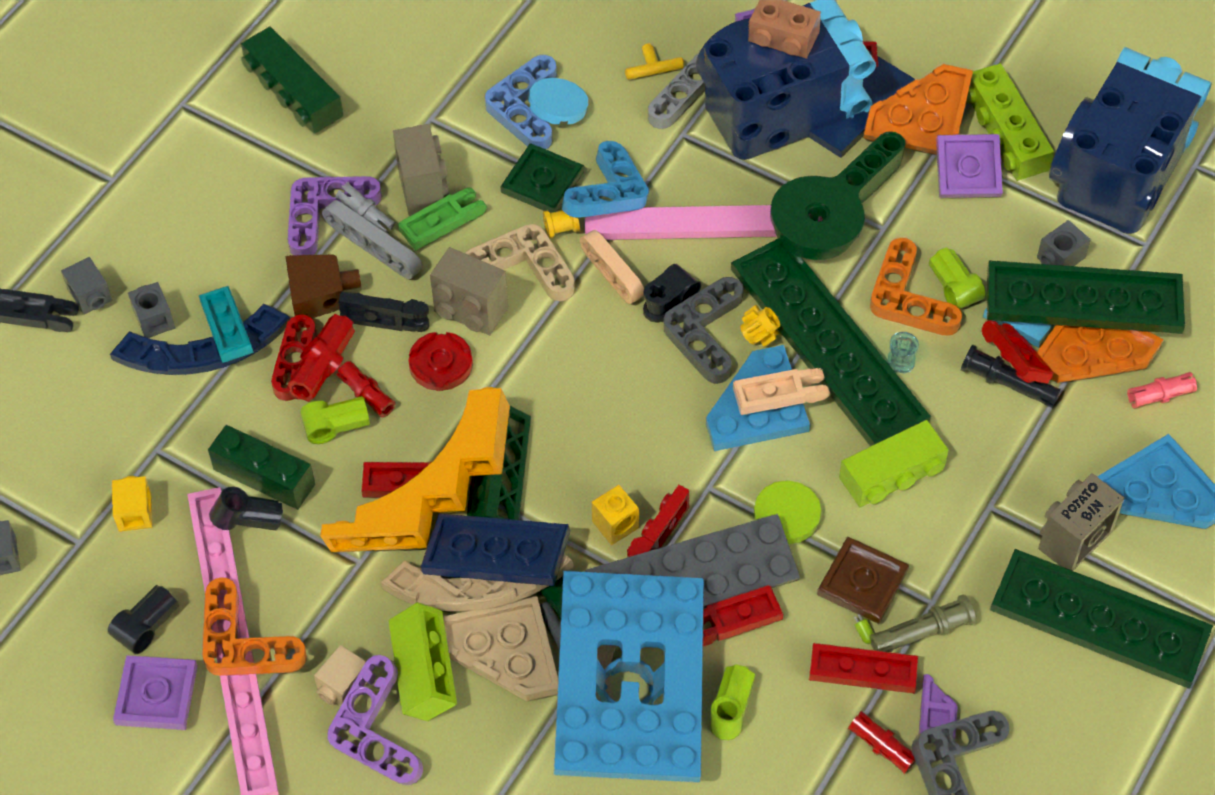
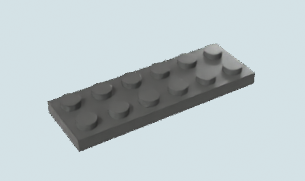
M778 514L584 571L704 578L703 609L707 605L767 585L774 588L797 581L800 578Z

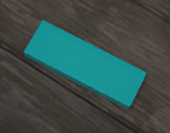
M229 286L199 295L222 363L254 353Z

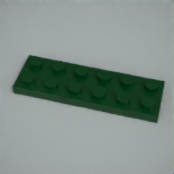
M989 260L987 267V320L1183 334L1185 328L1183 274Z
M1014 549L990 608V611L1190 689L1213 628V625L1017 549Z

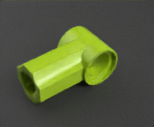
M947 247L940 249L929 259L930 268L943 286L947 303H951L961 309L985 298L986 292L982 280L976 273L970 274L953 249H948Z
M363 396L329 405L325 401H312L304 405L300 411L307 440L312 444H324L334 439L336 433L370 425Z
M738 664L726 666L717 697L711 706L710 728L712 733L721 740L735 739L742 731V720L755 680V673L745 666ZM724 715H729L733 717V719L724 720L720 717Z

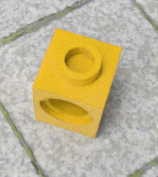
M127 476L123 479L112 480L113 517L119 532L153 528L152 496L146 476Z
M620 485L591 501L592 522L611 546L639 529V508Z

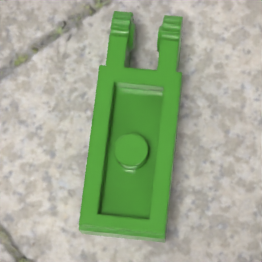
M467 187L452 196L449 194L400 221L398 228L416 251L468 221L477 219L487 210V206L483 200L471 203L475 200L477 194L471 187Z

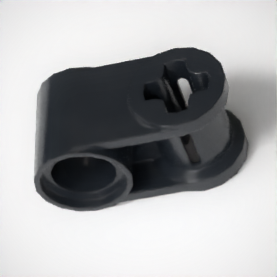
M672 264L661 275L644 287L643 295L646 300L643 306L644 316L651 322H663L666 312L700 291L701 282L678 264Z

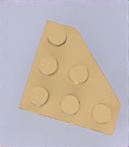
M537 596L521 599L495 608L471 610L443 616L450 659L525 701L558 694V676Z

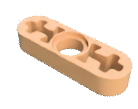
M593 230L580 237V244L586 256L626 303L632 304L644 297V287L639 278L597 230Z

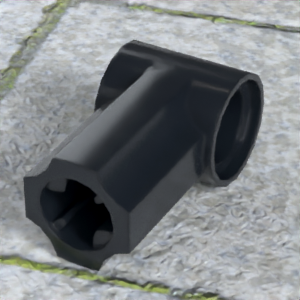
M232 486L224 488L209 512V517L213 525L222 530H231L236 525L276 531L281 523L283 507L282 503H279L278 500L248 496L242 489Z
M155 585L130 611L124 609L112 619L108 626V634L133 654H139L150 645L154 638L155 630L179 607L178 601L163 586Z

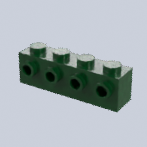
M271 26L241 43L243 52L241 61L248 72H254L258 76L266 90L271 89L276 94L283 108L288 107L301 126L306 125L315 134L343 117L340 96Z

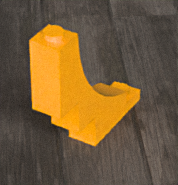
M484 387L482 389L469 390L462 418L454 434L444 449L421 473L395 491L372 502L357 506L355 522L337 521L332 524H322L320 536L331 552L427 548L433 512L465 511L469 476L502 474L510 409L502 389Z

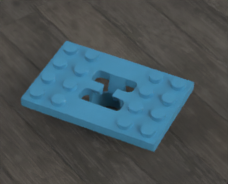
M576 571L563 572L554 775L700 782L704 578ZM601 645L620 647L622 651L621 658L611 662L604 670L597 659L598 647ZM644 647L660 648L664 652V663L655 672L640 659V650ZM629 671L637 673L649 684L651 694L640 702L639 682L621 681L620 700L615 702L606 692L608 688L605 683L606 679L619 672ZM596 692L601 697V702L597 700ZM663 694V702L660 705H653L654 701Z

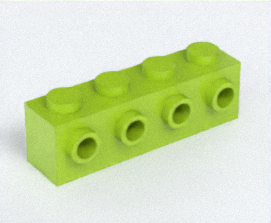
M999 63L973 71L966 102L972 104L979 124L984 126L989 134H999L1000 154L1002 155L1006 170L1012 172L1016 181L1050 171L1054 150L1002 64Z

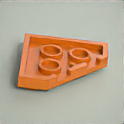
M942 64L920 80L916 79L899 89L891 97L870 106L863 139L874 141L884 132H896L904 137L905 148L937 155L936 138L938 135L959 134L973 70Z
M1056 325L1037 353L1054 372L1051 380L1060 383L1146 369L1161 348L1164 339L1149 331Z

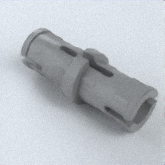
M349 182L344 184L342 188L351 195L350 198L341 190L337 192L335 198L388 234L389 232L380 225V222L390 230L394 227L395 222L376 208V203L372 199L367 200Z

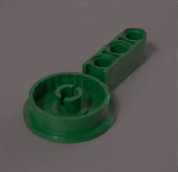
M884 132L838 175L834 177L803 176L782 185L775 193L770 207L771 222L779 242L793 254L811 260L831 259L844 253L859 237L863 229L865 212L862 203L900 167L905 149L904 137L896 132Z

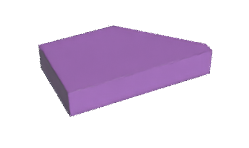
M924 674L919 734L929 728L957 720V704L949 695H945L929 674ZM956 729L953 732L954 740L956 735Z

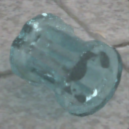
M908 332L894 334L889 342L890 352L888 353L887 363L896 373L905 374L910 372L915 366V354L918 351L919 342L913 334Z

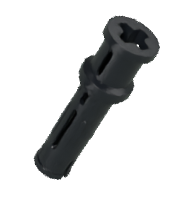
M972 344L960 371L966 372L968 370L985 378L988 384L997 382L1050 408L1053 407L1061 390L1060 388L1033 381V383L1025 382L1016 375V369L1004 363L1005 360L1002 357L997 356L994 358L977 350V346Z

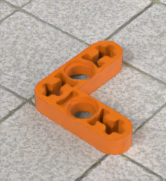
M894 239L888 246L872 292L871 312L879 318L945 336L955 334L959 330L962 320V313L957 306L905 291L915 263L917 248L910 239ZM900 251H905L906 253L901 264L897 262V255ZM896 273L901 276L902 280L892 283L885 278V275ZM883 299L889 300L886 306L881 305ZM899 303H902L901 311L897 310ZM911 306H919L924 310V314L913 316L907 309ZM930 311L934 312L932 319H929ZM945 316L951 317L949 323L943 322Z
M224 577L215 578L207 585L205 591L202 655L205 666L210 673L218 676L287 673L298 671L304 666L307 654L304 643L297 637L238 638L239 596L236 585L232 580ZM221 590L227 591V594L224 596L225 609L220 608L217 598ZM220 619L228 620L231 623L228 630L222 633H216L211 629L214 622ZM217 644H222L225 654L221 663H215L214 660L218 656ZM252 649H260L265 653L263 659L256 663L246 661V654ZM270 649H275V661H272ZM288 649L295 650L293 659H286L285 655L288 653Z

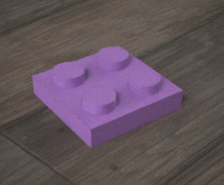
M999 134L937 136L939 198L1002 196Z
M126 655L113 717L115 725L186 730L198 667L196 660Z

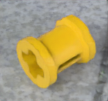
M548 210L543 211L544 226L549 239L554 238V235L569 230H573L575 233L580 232L578 218L567 215L563 210L552 213Z

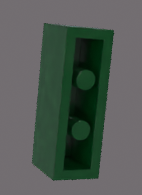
M229 425L223 427L208 448L214 471L297 510L316 485L310 463Z

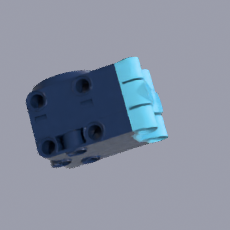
M816 0L802 5L821 11L820 32L807 59L749 42L750 18L725 26L716 32L700 50L696 61V68L705 83V107L736 158L742 160L751 159L806 138L810 135L811 131L850 117L853 118L854 114L863 111L869 112L873 102L862 85L863 79L875 70L876 62L863 44L862 33L857 22L846 18L836 0Z
M1124 47L1095 99L1089 97L1083 99L1073 114L1059 143L1049 173V180L1060 184L1057 194L1059 204L1118 229L1122 233L1133 234L1138 232L1150 211L1154 209L1165 184L1185 149L1189 147L1195 136L1199 122L1193 119L1198 109L1204 104L1212 82L1185 72L1182 76L1183 70H1181L1180 64L1172 58L1160 57L1157 60L1153 59L1151 61V57Z

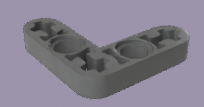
M733 277L719 279L670 309L664 316V333L698 372L707 381L714 384L723 383L730 377L732 364L729 355L710 336L704 327L741 304L743 285L738 279ZM705 303L710 305L712 310L708 313H699L695 310V307L698 304ZM675 321L678 324L684 322L683 329L678 324L672 326V322ZM694 340L704 342L706 347L703 350L695 351L688 345ZM711 362L717 367L723 365L722 370L718 368L711 369Z
M987 711L929 728L915 737L912 742V752L929 795H969L955 758L992 747L1004 740L1009 734L1010 727L1003 714L997 711ZM987 724L989 726L995 725L997 728L995 733L989 731L979 736L978 730ZM955 729H961L967 734L969 740L967 746H960L955 742L953 737ZM926 742L929 744L934 743L936 750H926L924 744ZM942 760L943 763L938 764L934 768L931 767L932 762L935 761L936 763ZM937 772H944L951 779V788L949 790H944L936 783Z

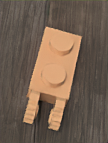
M821 368L800 371L794 369L733 382V391L741 415L802 404L805 401L814 403L827 399L830 395L828 386L823 384L815 385L825 378Z

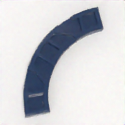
M263 303L254 314L243 321L254 353L222 363L213 337L189 341L188 344L173 345L168 344L167 341L149 339L131 331L114 348L110 356L113 361L126 367L154 374L189 375L209 372L240 362L269 345L285 330L290 316Z

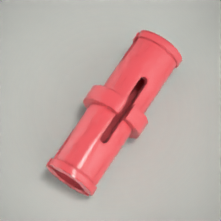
M1191 372L1167 379L1160 377L1154 379L1155 382L1129 388L1127 395L1129 402L1132 403L1131 406L1135 409L1159 401L1160 403H1166L1175 396L1196 392L1197 382Z

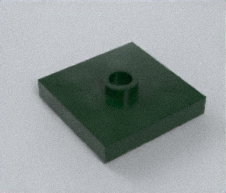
M530 143L500 186L501 193L543 211L557 212L562 206L565 191L573 188L584 173V165Z

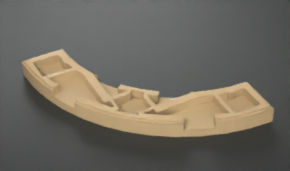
M565 554L563 555L556 580L563 576L564 571H569L574 567L572 559ZM407 561L401 563L381 582L383 590L410 604L419 602L442 611L457 612L484 610L503 606L531 596L547 587L546 585L469 578L447 579L442 578V576L424 575L420 568Z

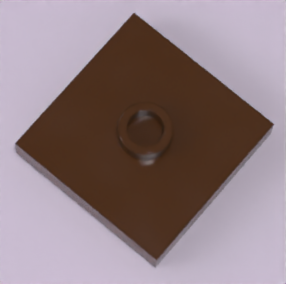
M847 536L821 582L817 595L880 624L908 572L909 564Z

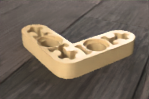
M525 225L464 252L502 270L526 260L551 299L565 301L574 294L575 285L572 273L545 231L538 225ZM531 237L532 240H537V250H535L531 240H526L527 238ZM503 247L512 250V253L506 257H500L495 252ZM542 258H550L554 261V264L550 267H541L537 262ZM557 275L559 283L561 285H566V287L561 288L559 285L555 286L554 276Z

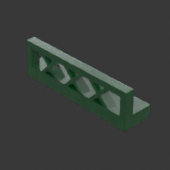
M510 406L505 449L506 444L509 443L515 454V462L512 464L506 452H504L502 473L506 472L512 483L511 492L508 493L504 486L502 474L472 476L467 516L506 519L497 515L499 502L502 501L508 511V519L519 520L531 422L530 415ZM509 418L519 422L517 435L514 434L509 425Z

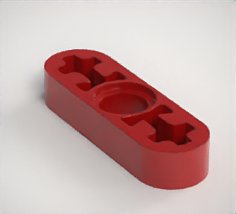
M296 315L287 322L272 374L271 384L274 395L283 401L296 399L289 393V386L282 388V385L286 384L287 373H290L292 377L302 362L301 359L296 363H290L285 360L287 355L292 352L302 353L305 347L317 337L314 320L307 315ZM301 328H306L307 330H303L301 342H299L296 332H300Z

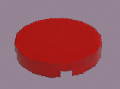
M428 333L419 338L409 352L410 374L419 385L426 389L436 391L453 389L462 384L472 370L471 348L462 337L455 333Z

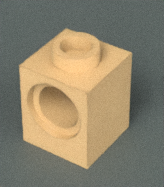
M340 645L314 675L318 696L329 705L336 703L341 707L366 661Z

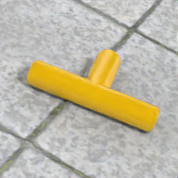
M647 43L642 46V52L647 64L626 68L625 75L628 80L683 69L685 66L682 57L658 61L653 45Z

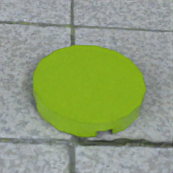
M786 480L774 482L760 492L756 498L753 514L755 520L778 514L788 544H795L810 538L816 531L820 522L821 506L818 497L810 488L802 483Z

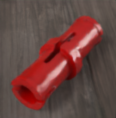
M352 361L345 362L338 369L337 377L354 391L356 398L363 396L365 403L381 418L388 416L393 411L394 405H396L395 401L378 387V383L374 378H368Z
M863 711L849 725L848 729L871 746L874 754L877 756L881 754L904 774L916 762L913 752L893 737L895 733L890 729L887 731Z

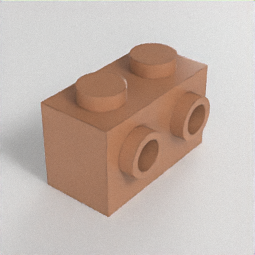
M759 0L749 20L748 41L759 46H766L789 55H796L807 59L820 32L821 11L784 0Z

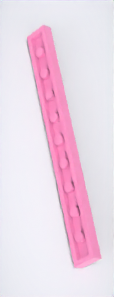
M221 487L187 494L204 591H206L207 585L215 578L224 577L234 582L239 596L238 638H250L230 531L217 528L210 521L209 517L212 506L222 492ZM221 590L220 595L217 596L220 608L224 609L226 590ZM220 619L214 622L211 629L216 633H222L228 630L231 623L228 620ZM217 644V663H221L225 654L222 644ZM252 650L245 657L246 661L254 663ZM257 674L220 676L241 795H279Z

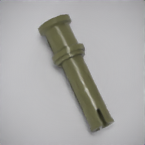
M962 594L958 596L957 601L941 607L934 605L928 610L927 614L884 631L871 634L869 636L871 639L870 643L875 651L889 652L929 635L937 633L944 636L949 633L950 629L965 623L968 625L975 624L976 616L968 597Z

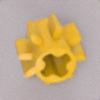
M755 305L744 313L745 316L741 318L744 323L740 325V330L749 343L755 345L760 341L765 347L777 339L776 336L779 332L776 329L780 327V321L770 308L765 307L760 311L758 306Z

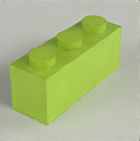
M925 420L841 460L839 478L859 508L869 503L877 504L885 499L888 494L898 489L906 490L917 480L927 475L932 477L941 472L945 467L949 449L928 420Z
M417 602L388 621L394 662L398 669L397 682L402 714L429 721L457 705L442 610Z

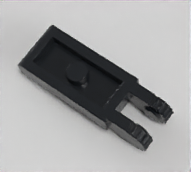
M0 288L1 323L44 329L49 327L54 331H62L64 333L72 331L74 322L70 318L52 315V313L55 311L64 316H76L79 306L75 302L54 298L52 295Z
M341 291L339 297L340 316L348 317L354 324L396 331L422 332L426 329L428 330L429 319L427 314H429V306L425 302L411 299L404 303V301L391 298H380Z

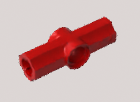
M337 314L329 317L319 335L301 353L300 358L302 362L287 384L290 388L289 393L296 399H302L307 402L314 399L326 378L331 376L342 363L344 357L341 354L355 333L354 323L348 317Z

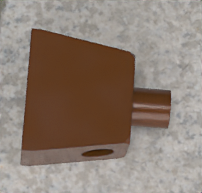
M334 254L285 256L295 316L307 315L311 318H316L340 310L339 297L341 291L362 288L359 269L340 272L338 259Z

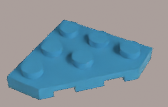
M784 345L752 351L707 415L706 427L714 451L809 432L810 423L803 403L741 415L733 391V382L736 380L792 370Z
M1169 434L1097 476L1124 497L1120 514L1207 529L1215 524V484Z

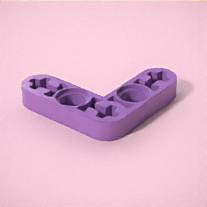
M369 176L308 177L296 180L292 184L288 226L290 253L292 255H314L318 248L320 209H325L332 201L338 200L328 194L332 189H343L342 186L349 182L367 200L372 199L377 205L382 198L379 181ZM369 189V194L365 195V190ZM304 191H309L307 195L308 203L303 202L302 195ZM346 191L344 192L349 198L351 197ZM304 213L312 215V219L308 222L302 223L296 220L299 215ZM300 233L306 235L307 241L304 246H299L301 243Z
M376 655L369 658L362 667L329 727L328 740L337 750L402 785H412L422 776L423 764L421 760L408 750L369 730L398 676V669L394 662L386 656ZM385 664L384 669L388 672L385 678L379 677L374 684L377 689H380L378 694L367 687H363L366 682L373 685L377 677L373 673L374 668H382ZM362 694L369 695L372 699L371 708L365 713H357L354 708L356 698ZM351 726L349 733L361 739L359 746L347 740L340 744L342 738L338 736L341 729L347 730ZM373 742H381L384 747V754L381 759L373 762L368 760L366 756L368 746ZM392 757L403 763H407L411 759L409 765L413 768L410 775L404 773L400 777L402 771L389 764Z

